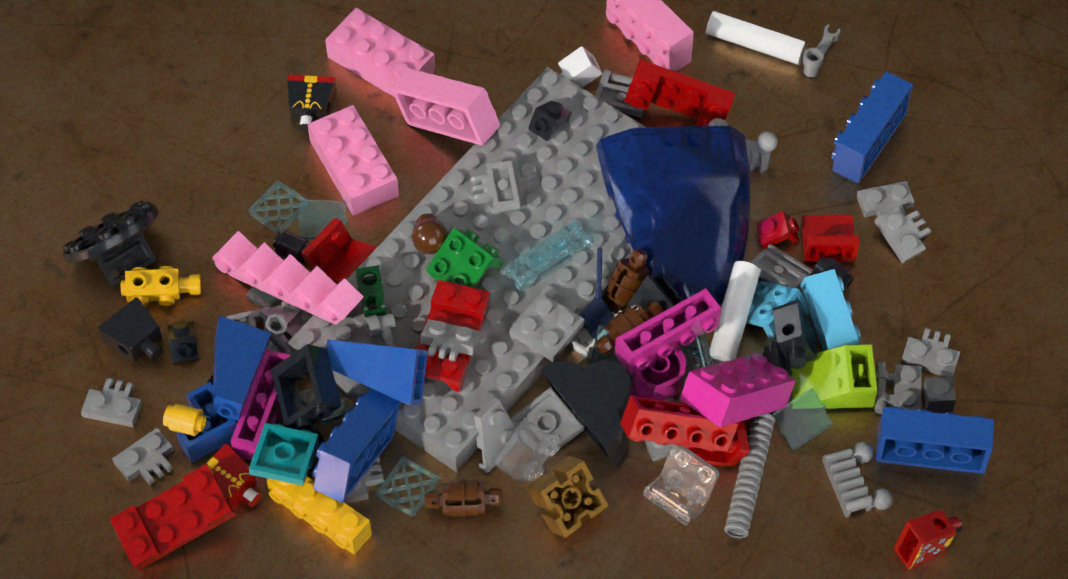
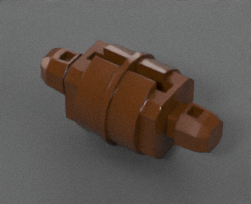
M635 249L629 258L619 260L614 271L610 274L605 295L610 298L607 305L608 308L615 314L620 310H624L650 272L649 268L645 266L647 252L643 249Z
M652 301L644 306L645 309L635 304L622 312H618L604 326L608 335H603L595 344L600 353L608 354L613 351L617 337L662 313L663 309L657 301Z
M462 479V481H449V483H443L442 493H439L437 490L429 491L425 494L426 507L439 508V506H443V514L451 515V517L463 516V518H466V516H479V514H485L486 504L498 506L503 503L502 490L489 488V491H485V482H478L477 480Z

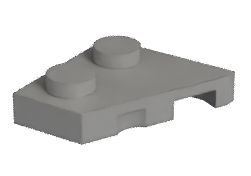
M491 397L474 415L475 428L478 431L476 437L477 448L482 449L483 462L479 463V468L486 473H489L521 438L501 402L494 397Z

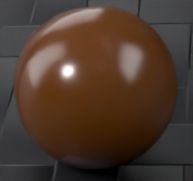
M422 214L417 218L416 225L412 231L413 245L423 254H436L448 237L447 229L433 214Z

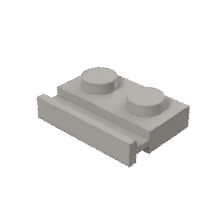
M769 244L766 250H763L750 262L761 269L759 277L767 282L797 289L800 288L804 277L811 276L813 272L812 269L772 244Z

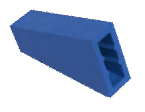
M222 316L219 317L214 345L213 413L225 418L239 420L264 352L268 348L270 332Z
M327 340L325 348H327L333 371L405 404L422 405L428 351Z

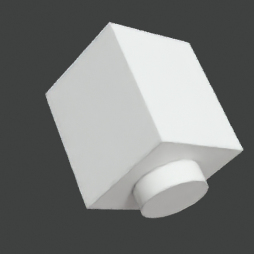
M582 46L558 63L562 70L560 75L581 88L603 74L594 55Z

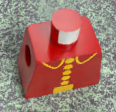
M225 443L207 464L213 469L215 478L233 510L241 501L250 507H254L261 498V493L253 489L257 483L256 477L249 474V466Z

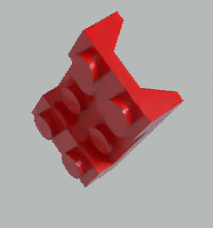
M639 59L624 102L648 110L650 103H653L661 108L681 113L685 117L697 119L695 128L709 133L708 125L713 119L721 118L726 120L735 93Z
M438 280L431 299V308L426 323L430 319L481 331L490 304V292ZM419 340L417 347H414V349L429 351L430 346L421 344ZM438 350L434 357L427 355L425 377L444 381L451 389L460 393L472 355L459 353L455 362L449 360L450 353H447L445 359L439 358Z
M208 464L182 477L184 481L140 506L132 505L110 518L133 567L141 570L236 516L235 511L225 498L215 478L213 469Z

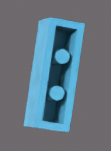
M835 269L804 277L800 287L814 328L817 331L822 351L844 345H859L861 340L860 331L857 325H853L851 319L852 308L849 301H845L842 293L844 291L843 281L840 276L837 277Z

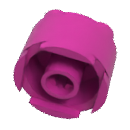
M678 347L669 356L658 358L651 362L646 369L633 372L631 381L636 393L640 397L665 400L669 397L675 398L682 393L686 374V358L684 353Z

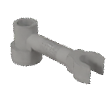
M826 25L823 39L818 47L809 48L804 52L803 72L806 76H817L819 68L823 63L824 54L829 46L839 39L840 28L836 33L832 34L828 32L830 25Z
M392 313L378 317L376 314L365 317V327L370 338L381 335L386 346L397 347L391 331L396 329Z
M280 314L270 315L265 322L264 331L271 333L270 341H276L284 353L292 355L295 351L288 346L289 340L285 336L287 320ZM302 376L299 380L303 381L305 376Z

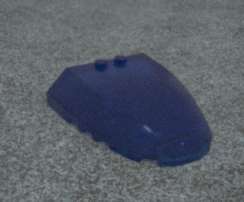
M732 126L631 128L601 138L596 144V149L608 197H612L616 208L615 217L617 220H620L625 231L624 238L626 243H630L633 251L641 248L647 252L645 266L649 268L650 272L648 275L661 272L683 300L706 288L719 306L723 304L734 263L744 261L749 230L750 174L745 135Z

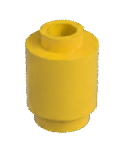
M176 403L174 406H167L163 417V425L169 427L171 431L197 436L205 428L206 416L203 415L202 409Z

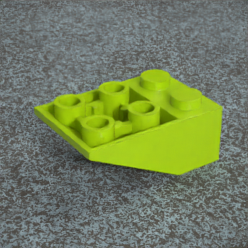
M872 344L844 345L817 353V357L814 360L806 362L804 367L799 369L791 367L792 378L796 380L791 392L793 410L874 407L877 384Z

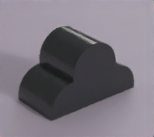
M610 360L596 361L584 369L570 361H557L543 368L541 371L549 387H552L584 426L586 433L616 467L626 457L630 446V440L620 422L630 395L638 396L626 369Z

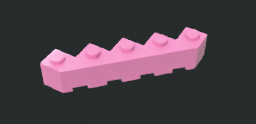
M239 231L212 257L216 267L221 272L228 273L235 279L334 325L342 321L364 297L345 278L336 284L318 266L309 272L291 254L282 260L265 242L259 248H256Z

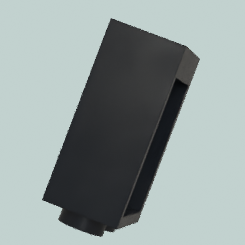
M306 344L271 369L285 427L297 430H310L314 424L330 417L332 412L342 406L327 348ZM309 372L316 399L302 408L296 380Z

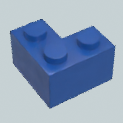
M211 382L186 394L189 406L202 409L203 415L206 416V425L203 432H199L197 436L176 432L178 442L191 463L221 448L225 443H230L236 428V421L234 419L225 418L212 412L213 386Z

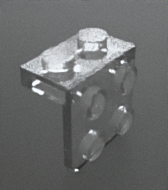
M522 418L491 463L517 482L537 480L545 470L543 464L547 458H552L559 450L561 444L558 442L561 436L558 433L546 434L526 418Z
M673 445L660 476L645 487L643 496L687 526L704 511L719 477V471L684 446Z

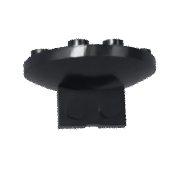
M143 200L132 204L129 210L116 215L114 212L105 215L100 219L101 224L94 228L92 225L83 228L78 232L79 238L66 243L62 247L66 262L84 263L96 261L111 287L121 283V280H125V271H132L133 268L137 267L146 268L157 261L143 234L154 222L159 214V210L150 201L143 202Z

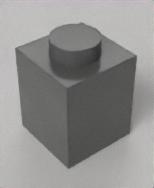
M953 377L925 378L921 393L923 408L933 413H953L956 402Z

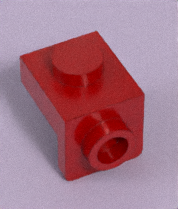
M784 211L756 223L760 242L764 248H767L769 244L775 245L788 238L793 243L799 242L797 234L800 231L799 225L794 217L790 218Z

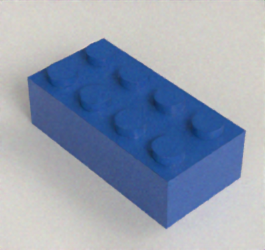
M887 71L881 79L877 78L874 81L870 95L863 97L857 114H851L846 124L847 128L844 132L840 131L834 140L836 148L831 157L834 160L832 171L858 184L861 182L906 116L913 84Z
M370 388L366 395L362 394L359 397L353 411L348 410L340 427L335 426L327 443L322 442L318 448L316 457L319 458V461L313 472V477H315L314 490L341 503L346 500L392 441L400 401Z
M898 406L883 407L877 430L875 462L984 474L993 449L994 419H987L979 415L972 417L960 416L952 412L944 414L933 413L925 409L907 410Z

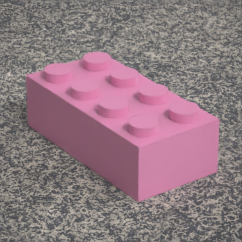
M607 0L606 16L612 24H616L622 30L623 35L627 39H631L637 45L639 51L647 55L655 65L676 72L691 62L694 32L662 0Z
M355 8L325 39L328 58L393 97L394 94L391 87L408 68L424 71L429 74L436 72L434 53L358 8Z
M408 68L391 87L407 125L482 146L501 126L488 93L481 86Z
M354 105L308 124L310 142L353 216L399 196L397 177Z

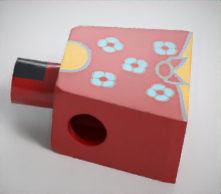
M942 510L907 521L894 546V550L908 570H911L946 551L955 534L962 531V523L956 516L948 519Z

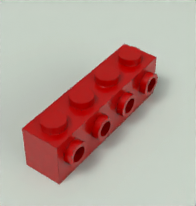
M630 395L620 422L626 435L631 440L637 442L643 440L654 441L660 445L674 444L686 449H691L692 447L702 448L709 452H728L738 427V422L719 427L685 403Z

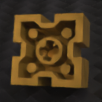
M571 456L566 457L552 468L553 476L542 475L526 487L534 503L546 509L541 515L550 531L565 538L583 525L580 521L582 517L586 516L592 519L609 506L600 489L589 485L588 482L593 480V477L584 461Z

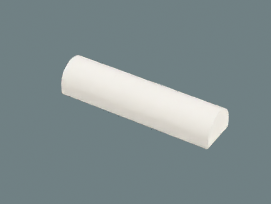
M712 11L707 24L706 34L797 65L800 64L804 56V41L716 11Z
M745 261L734 263L721 308L720 322L715 329L707 360L713 365L736 359L761 271L752 263Z

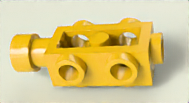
M162 266L158 270H147L143 267L133 268L132 271H125V280H121V295L126 296L128 303L137 297L144 306H147L148 302L159 301V304L163 306H170L175 304V300H180V293L201 295L200 274H189V277H180L179 270L171 266ZM161 281H170L166 285L160 283ZM143 282L140 286L134 285V283Z

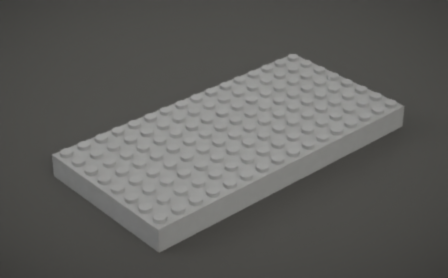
M548 67L498 119L501 126L483 146L474 144L358 267L364 268L379 265L386 315L392 313L395 319L396 329L391 331L397 347L414 349L419 343L431 308V299L438 282L426 271L427 266L436 254H423L415 248L412 242V231L420 215L426 213L433 214L437 220L443 223L448 235L453 228L463 231L467 228L480 236L479 242L483 245L489 243L500 251L498 256L505 260L500 269L489 266L475 287L476 289L490 292V304L480 331V340L472 355L460 393L455 392L444 381L425 377L422 405H410L401 402L399 413L396 417L395 430L456 473L478 449L476 440L478 431L475 428L474 415L491 397L499 399L505 411L509 414L543 375L541 370L553 363L510 336L511 327L537 296L543 293L579 315L596 296L597 249L601 247L603 249L601 298L606 303L609 299L605 295L606 287L610 280V274L614 271L619 260L629 258L632 251L638 248L643 249L648 255L710 182L711 167ZM552 100L561 103L572 114L569 121L556 127L552 138L546 141L531 132L528 127L535 108ZM512 161L520 209L494 213L492 202L474 203L473 186H471L470 179L476 176L487 175L486 164ZM354 271L347 281L359 292ZM367 274L363 277L373 276V274ZM361 301L336 325L313 315L288 341V346L295 352L306 344L325 348L327 340L386 345L381 335L372 338L368 336ZM333 371L337 390L353 402L357 403L359 397L362 394L366 395L370 390V387Z

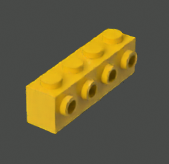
M306 476L304 486L267 479L269 496L275 502L283 504L300 519L303 518L310 523L319 533L330 537L340 548L346 549L355 555L372 536L369 519L346 503H341L314 490L315 482Z

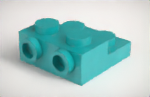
M265 423L249 467V474L304 486L309 468L312 469L319 447L318 434L305 429L287 428L281 424Z

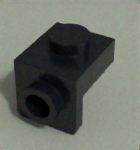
M551 100L535 108L528 129L548 141L552 138L555 128L568 122L572 113L565 109L561 103Z
M178 321L173 325H167L168 342L173 363L198 359L199 354L194 321Z

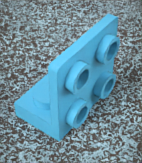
M759 281L756 285L746 323L763 327L770 342L777 343L773 308L798 300L806 315L809 314V310L799 289Z

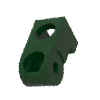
M379 265L355 269L358 290L364 296L361 299L364 317L375 314L377 316L386 315ZM367 274H373V276L363 277Z

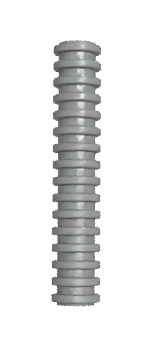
M769 413L751 418L749 424L750 428L748 429L747 439L750 452L740 462L741 465H739V472L735 482L736 487L733 490L734 494L732 495V502L730 503V510L728 511L724 531L734 538H745L749 534L748 529L751 525L750 521H752V514L754 513V506L758 496L757 491H759V484L761 483L762 469L765 466L764 462L766 461V454L770 445L771 432H773V425L775 424V418Z

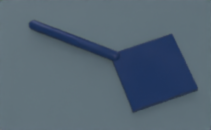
M601 247L597 249L596 296L579 314V316L585 319L584 327L593 339L600 334L604 326L608 324V321L614 317L601 298L603 252Z

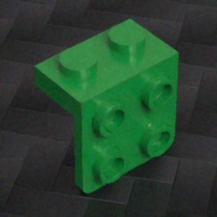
M453 228L427 266L426 271L437 281L442 280L475 288L489 266L500 269L505 260L498 256L500 251L489 243L483 245L479 242L480 236L467 228L463 231Z

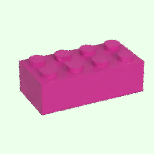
M753 353L748 356L689 371L680 400L719 427H723L786 408L796 380L789 376L783 368L769 363L763 355Z

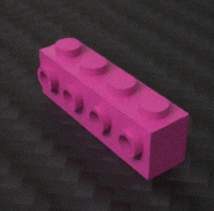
M705 288L615 339V356L629 374L637 370L642 371L656 359L665 358L681 345L686 346L692 343L697 336L715 330L720 322L721 307Z
M268 349L264 352L231 439L232 449L240 458L252 461L264 424H279L280 416L278 413L280 405L271 369L291 356L289 354Z

